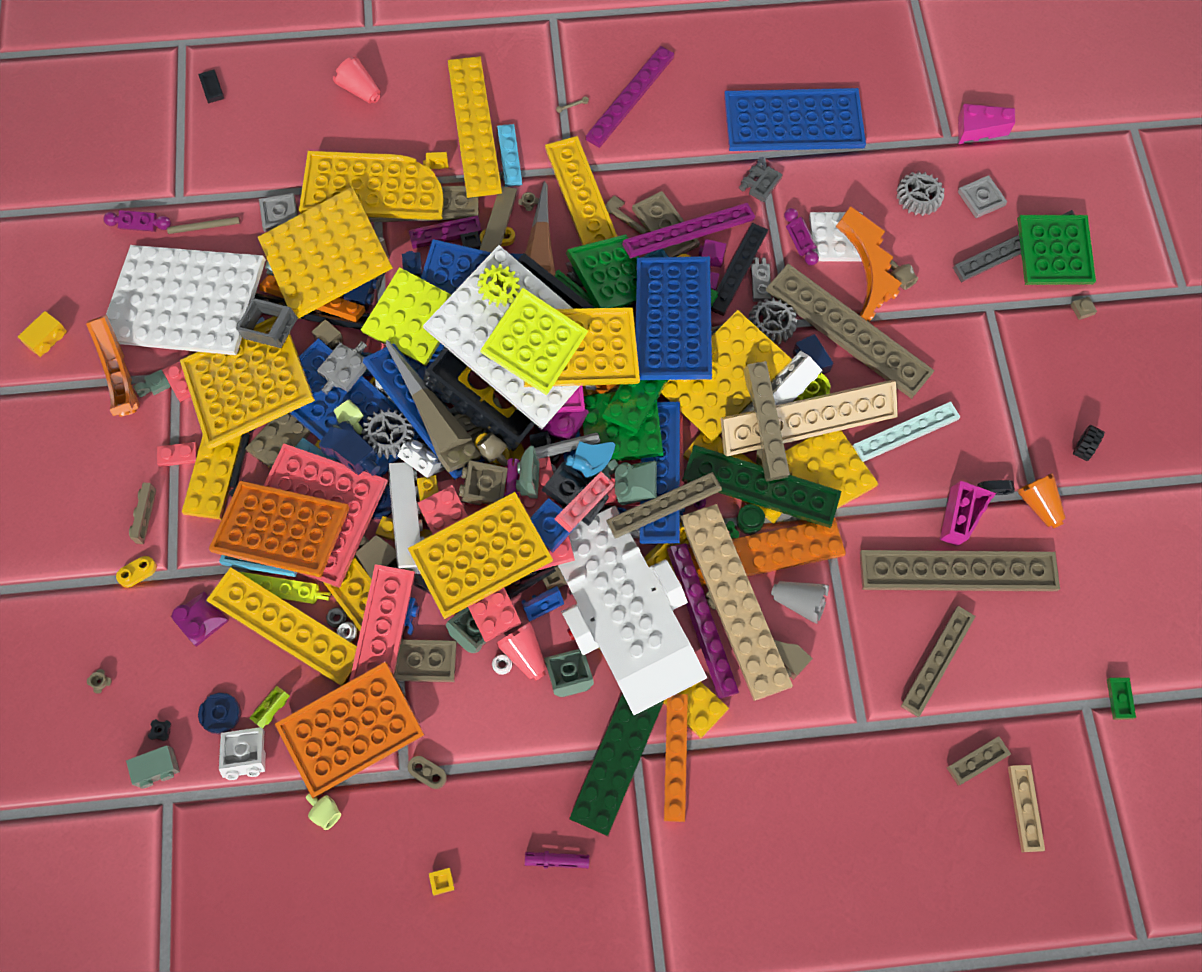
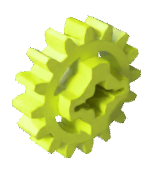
M499 264L498 268L491 265L490 270L485 268L484 274H480V280L477 283V286L481 287L478 293L484 294L482 300L489 299L488 304L491 305L492 302H495L496 307L500 303L505 307L507 301L513 303V297H517L519 294L517 291L520 289V285L517 284L519 278H514L516 272L512 271L510 273L508 266L502 269V264ZM491 277V281L486 284L487 279ZM511 287V292L506 294L507 290Z

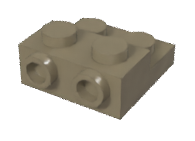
M469 460L467 467L463 466L461 478H465L464 485L461 484L458 496H462L461 502L481 505L482 503L491 505L504 498L508 468Z

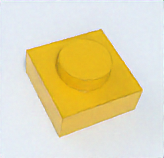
M450 868L429 873L434 896L455 890Z

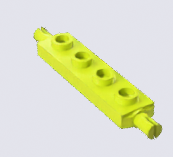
M239 571V573L281 599L315 604L318 599L330 600V597L326 596H331V593L319 591L318 584Z

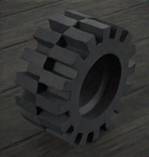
M1089 425L1077 442L1073 455L1089 461L1096 452V449H1098L1105 431Z

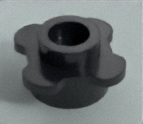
M157 719L153 720L150 724L152 728L148 734L149 739L168 740L171 722L168 720L164 722H159Z

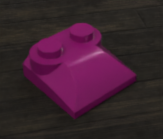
M585 409L581 412L556 413L543 429L537 427L539 432L548 431L549 436L562 441L573 439L589 411Z
M202 592L185 605L177 606L171 615L174 622L196 647L229 621L220 609L206 601L209 596L205 592Z

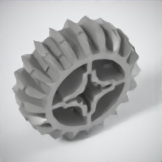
M919 171L916 174L911 172V174L906 175L900 181L896 199H899L898 202L900 205H903V209H908V214L912 211L915 216L918 213L921 216L925 215V213L930 215L932 212L935 213L941 206L944 199V188H942V183H938V178H933V174L929 176L926 174V171L923 174Z
M774 297L771 301L766 298L764 303L759 301L757 305H754L748 318L771 341L776 342L778 345L781 344V341L786 342L788 338L793 336L797 325L796 313L793 312V307H787V302L782 304L781 299L778 302L775 301ZM761 315L763 316V323L759 322ZM782 320L786 322L785 328L782 327Z
M388 408L387 412L381 409L380 414L374 412V418L368 417V423L363 424L362 435L364 437L362 439L374 449L379 458L384 454L388 460L389 455H393L396 458V453L402 450L403 443L412 442L415 434L413 431L414 427L403 413L399 415L397 409L393 413L390 408ZM379 425H382V427H381L380 429H378V430H376V432H374L375 429H376ZM386 428L388 429V432L390 433V438H391V439H389L388 435L386 434V433H387V432H386ZM400 435H402L401 439L398 440L396 443H394V441L396 440V438H398V437H400Z

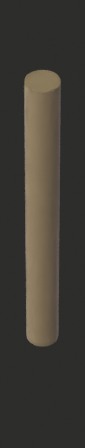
M239 217L171 226L167 228L168 234L235 225L240 224Z

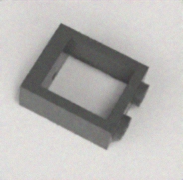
M253 298L238 322L236 330L243 339L282 348L298 317L291 307ZM262 313L278 317L269 334L253 330Z

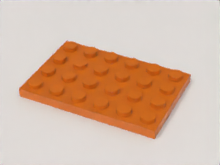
M239 481L209 546V550L212 553L321 578L350 507L348 504Z
M387 662L378 665L275 723L312 798L319 796L425 735Z

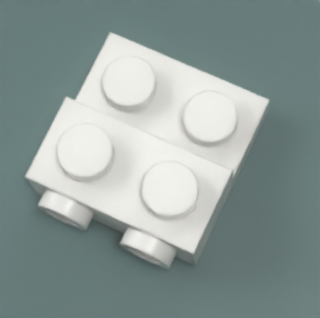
M415 440L403 443L402 450L397 455L427 478L446 470L432 450L429 449L428 445Z
M259 727L221 733L219 771L223 778L235 780L239 775L247 774L249 777H256L260 772H265L264 729Z

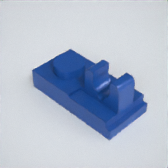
M557 586L539 596L532 595L533 599L527 602L525 599L522 600L529 622L564 605L561 592Z

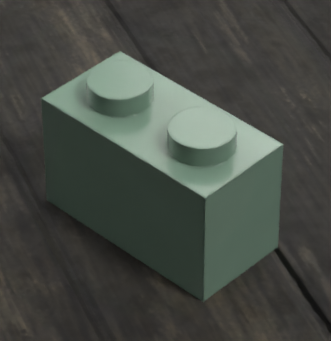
M168 745L126 760L132 785L141 789L152 786L153 782L160 779L161 781L169 780L174 777V774L180 772L174 749Z

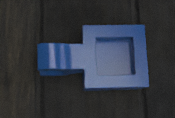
M410 597L404 625L409 627V635H412L414 631L411 623L413 617H417L419 612L418 603L412 597Z

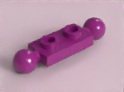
M787 209L784 213V218L791 223L786 228L799 255H805V262L808 265L817 264L819 255L812 251L817 246L802 217L798 218L796 209Z
M119 210V216L114 212H108L103 218L106 225L115 226L118 223V228L124 230L156 232V226L161 230H167L171 226V221L168 217L160 216L157 218V214L150 212Z

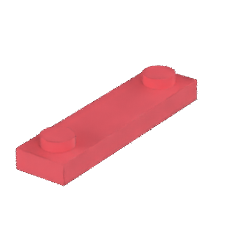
M600 472L557 515L555 520L570 533L615 484Z

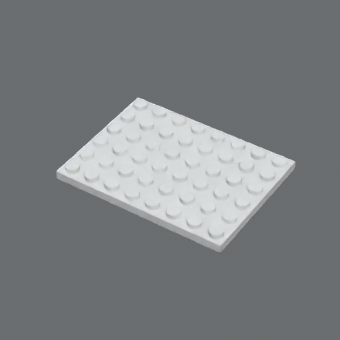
M130 245L106 313L119 344L237 355L242 336L236 330V327L244 315L247 306L255 297L266 261L263 255Z
M498 245L423 325V328L538 427L543 429L580 386H553L549 393L545 395L534 387H524V382L521 378L480 352L512 303L507 301L505 307L502 303L496 307L495 302L489 305V299L482 300L484 294L478 293L481 287L477 286L480 280L479 276L481 273L484 274L485 268L490 270L491 265L498 268L499 264H502V269L508 266L510 273L512 271L516 272L514 278H519L517 284L520 285V289L517 291L518 293L524 288L554 309L573 308ZM491 277L487 279L486 284L491 281ZM511 287L507 290L506 294L511 292Z

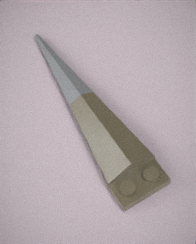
M386 340L385 345L416 404L437 457L449 473L466 466L469 460H480L482 455L471 441L472 437L436 395L425 387L423 380L394 346Z

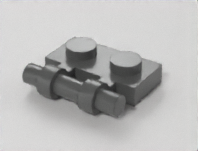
M758 162L755 166H752L748 176L742 179L739 189L745 191L746 188L750 187L749 194L764 202L780 182L783 174L769 166L764 171L762 170L763 165ZM755 177H759L757 181L753 180Z

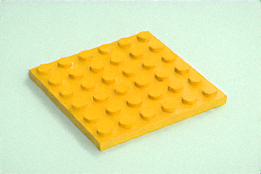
M353 187L258 236L288 307H291L298 317L297 319L393 269Z
M273 316L256 324L253 330L269 334L278 317ZM290 333L282 348L246 340L242 337L237 355L196 352L180 360L206 446L210 450L315 401Z

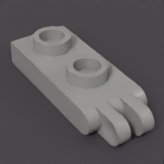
M755 257L754 264H751L753 302H764L766 298L771 301V294L766 291V288L771 283L770 264H766V258H762L761 264H759V258Z

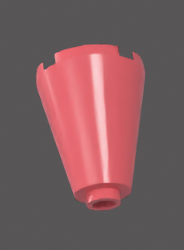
M353 56L354 59L352 60L347 58L337 68L336 72L338 74L337 77L333 76V82L369 104L376 103L380 99L379 88L356 56Z
M530 622L496 643L498 648L529 679L534 678L537 681L546 675L544 671L547 667L533 625Z

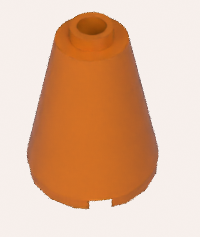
M1053 473L1017 490L1018 494L1047 527L1052 526L1054 529L1064 524L1062 520L1066 519Z

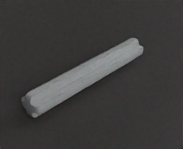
M593 433L534 449L538 459L576 450L579 441L590 445L599 444L600 438L598 433Z

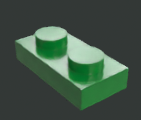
M1108 678L1107 686L1113 720L1135 719L1136 713L1130 678Z

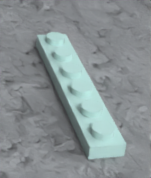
M948 402L855 443L853 448L861 461L865 462L959 420L960 415L952 402Z

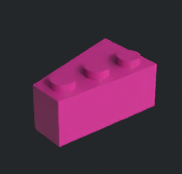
M964 104L958 116V144H963L964 141L970 140L975 142L986 137L991 139L1009 135L1015 124V108Z
M959 481L950 488L940 540L956 546L967 541L996 493L963 481Z

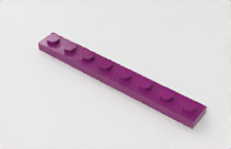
M662 46L657 49L588 132L586 141L598 148L603 145L673 60V52Z
M748 203L625 239L622 245L629 257L633 258L753 221L755 214Z
M687 544L670 546L667 548V552L675 575L678 577L688 603H686L718 698L739 693Z

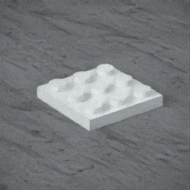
M810 212V233L817 246L812 251L819 255V261H862L855 246L846 235L835 227L846 212Z

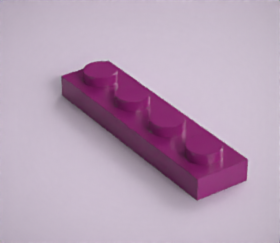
M477 215L408 231L412 247L415 249L431 245L433 239L447 242L461 239V234L475 231L481 234L482 229Z

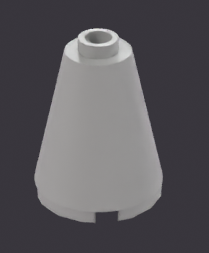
M779 581L778 584H774L771 595L774 596L775 601L817 624L826 605L824 595L828 596L829 585Z

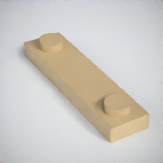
M1031 765L1009 766L1008 772L1021 852L1045 851Z

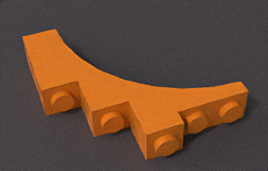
M850 206L835 227L847 236L861 257L866 273L867 289L863 309L859 316L870 322L876 314L874 312L876 307L880 308L884 302L891 298L895 299L900 292L898 288L902 283L887 272L892 266L890 262L893 256L879 247L884 240L881 237L885 231Z
M107 315L88 320L86 325L106 376L112 415L122 417L137 412L136 409L139 408L140 403L132 388V378L123 360L125 355Z

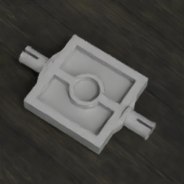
M360 341L355 349L348 348L342 343L338 344L317 370L318 374L328 381L321 389L322 392L328 394L334 386L342 388L347 392L352 388L367 369L363 363L365 357L361 356L362 351L367 347L364 342Z

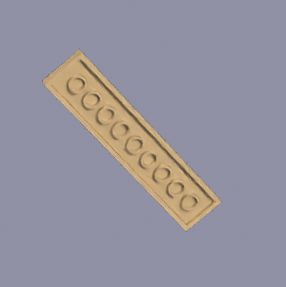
M889 380L776 405L783 443L898 417L896 381ZM755 410L721 418L724 455L731 456L761 449Z
M717 504L680 516L681 523L753 701L792 688L793 685Z

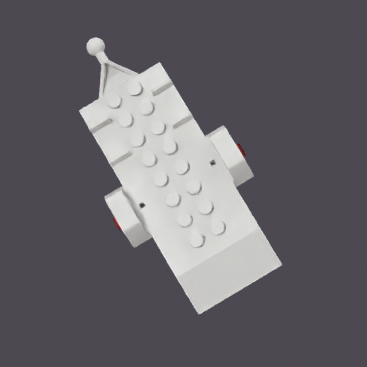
M613 506L597 514L589 526L580 521L577 527L569 534L575 561L560 564L558 567L577 603L562 610L561 613L569 626L567 632L571 640H576L582 655L600 648L633 715H636L706 679L707 676L672 611L688 603L678 577L674 574L667 560H662L648 567L630 532L616 539L614 538L606 522L607 519L619 514L616 506Z

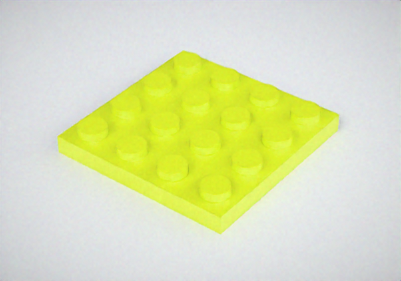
M399 267L361 331L383 344H386V340L391 344L394 343L402 354L427 366L440 342L427 332L423 325L447 301L451 294Z
M522 288L480 352L547 395L588 333V330Z

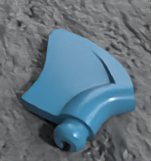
M579 441L574 457L571 455L567 456L566 465L581 471L585 479L593 477L601 472L609 463L615 449V444L608 442L590 445Z

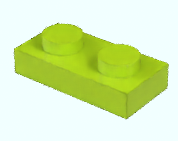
M276 686L249 719L263 729L265 725L272 721L274 714L286 704L290 695Z

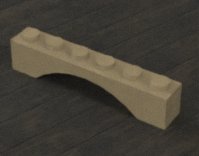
M767 362L747 364L743 371L758 422L766 481L783 479L789 476L790 473Z
M708 591L706 594L709 607L715 610V604ZM774 640L789 678L791 677L794 680L813 658L797 644H787Z

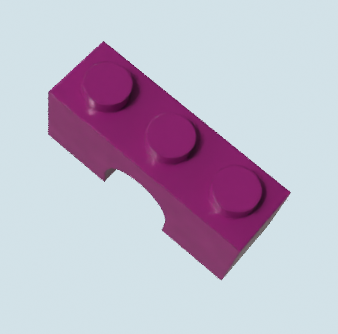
M705 239L704 246H700L698 256H710V267L721 268L727 243ZM710 271L711 289L716 290L719 273Z

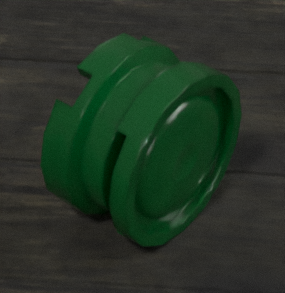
M745 505L738 513L737 527L745 534H756L763 527L765 514L757 505Z

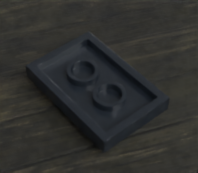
M562 462L542 491L565 508L590 481L570 466H567L565 462ZM606 494L581 521L589 526L609 496Z

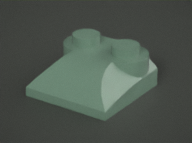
M529 446L517 465L520 478L516 482L517 492H520L521 496L538 498L540 462L534 446Z
M656 461L633 465L624 462L616 468L615 494L622 506L657 498Z
M468 607L447 621L446 627L450 636L466 651L477 653L486 643Z
M580 649L544 658L554 695L565 697L589 690L594 684L586 655H582Z

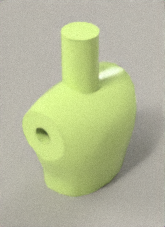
M350 399L334 409L339 423L348 420L353 425L358 435L362 434L363 428L359 421L364 415Z
M310 793L306 796V799L313 806L308 817L316 825L321 826L324 830H328L340 819L341 813L335 801L328 795L323 796L320 800L317 797L312 798Z

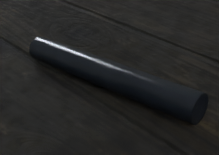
M247 433L242 434L229 484L231 488L238 485L246 454L245 448L248 446L250 435Z

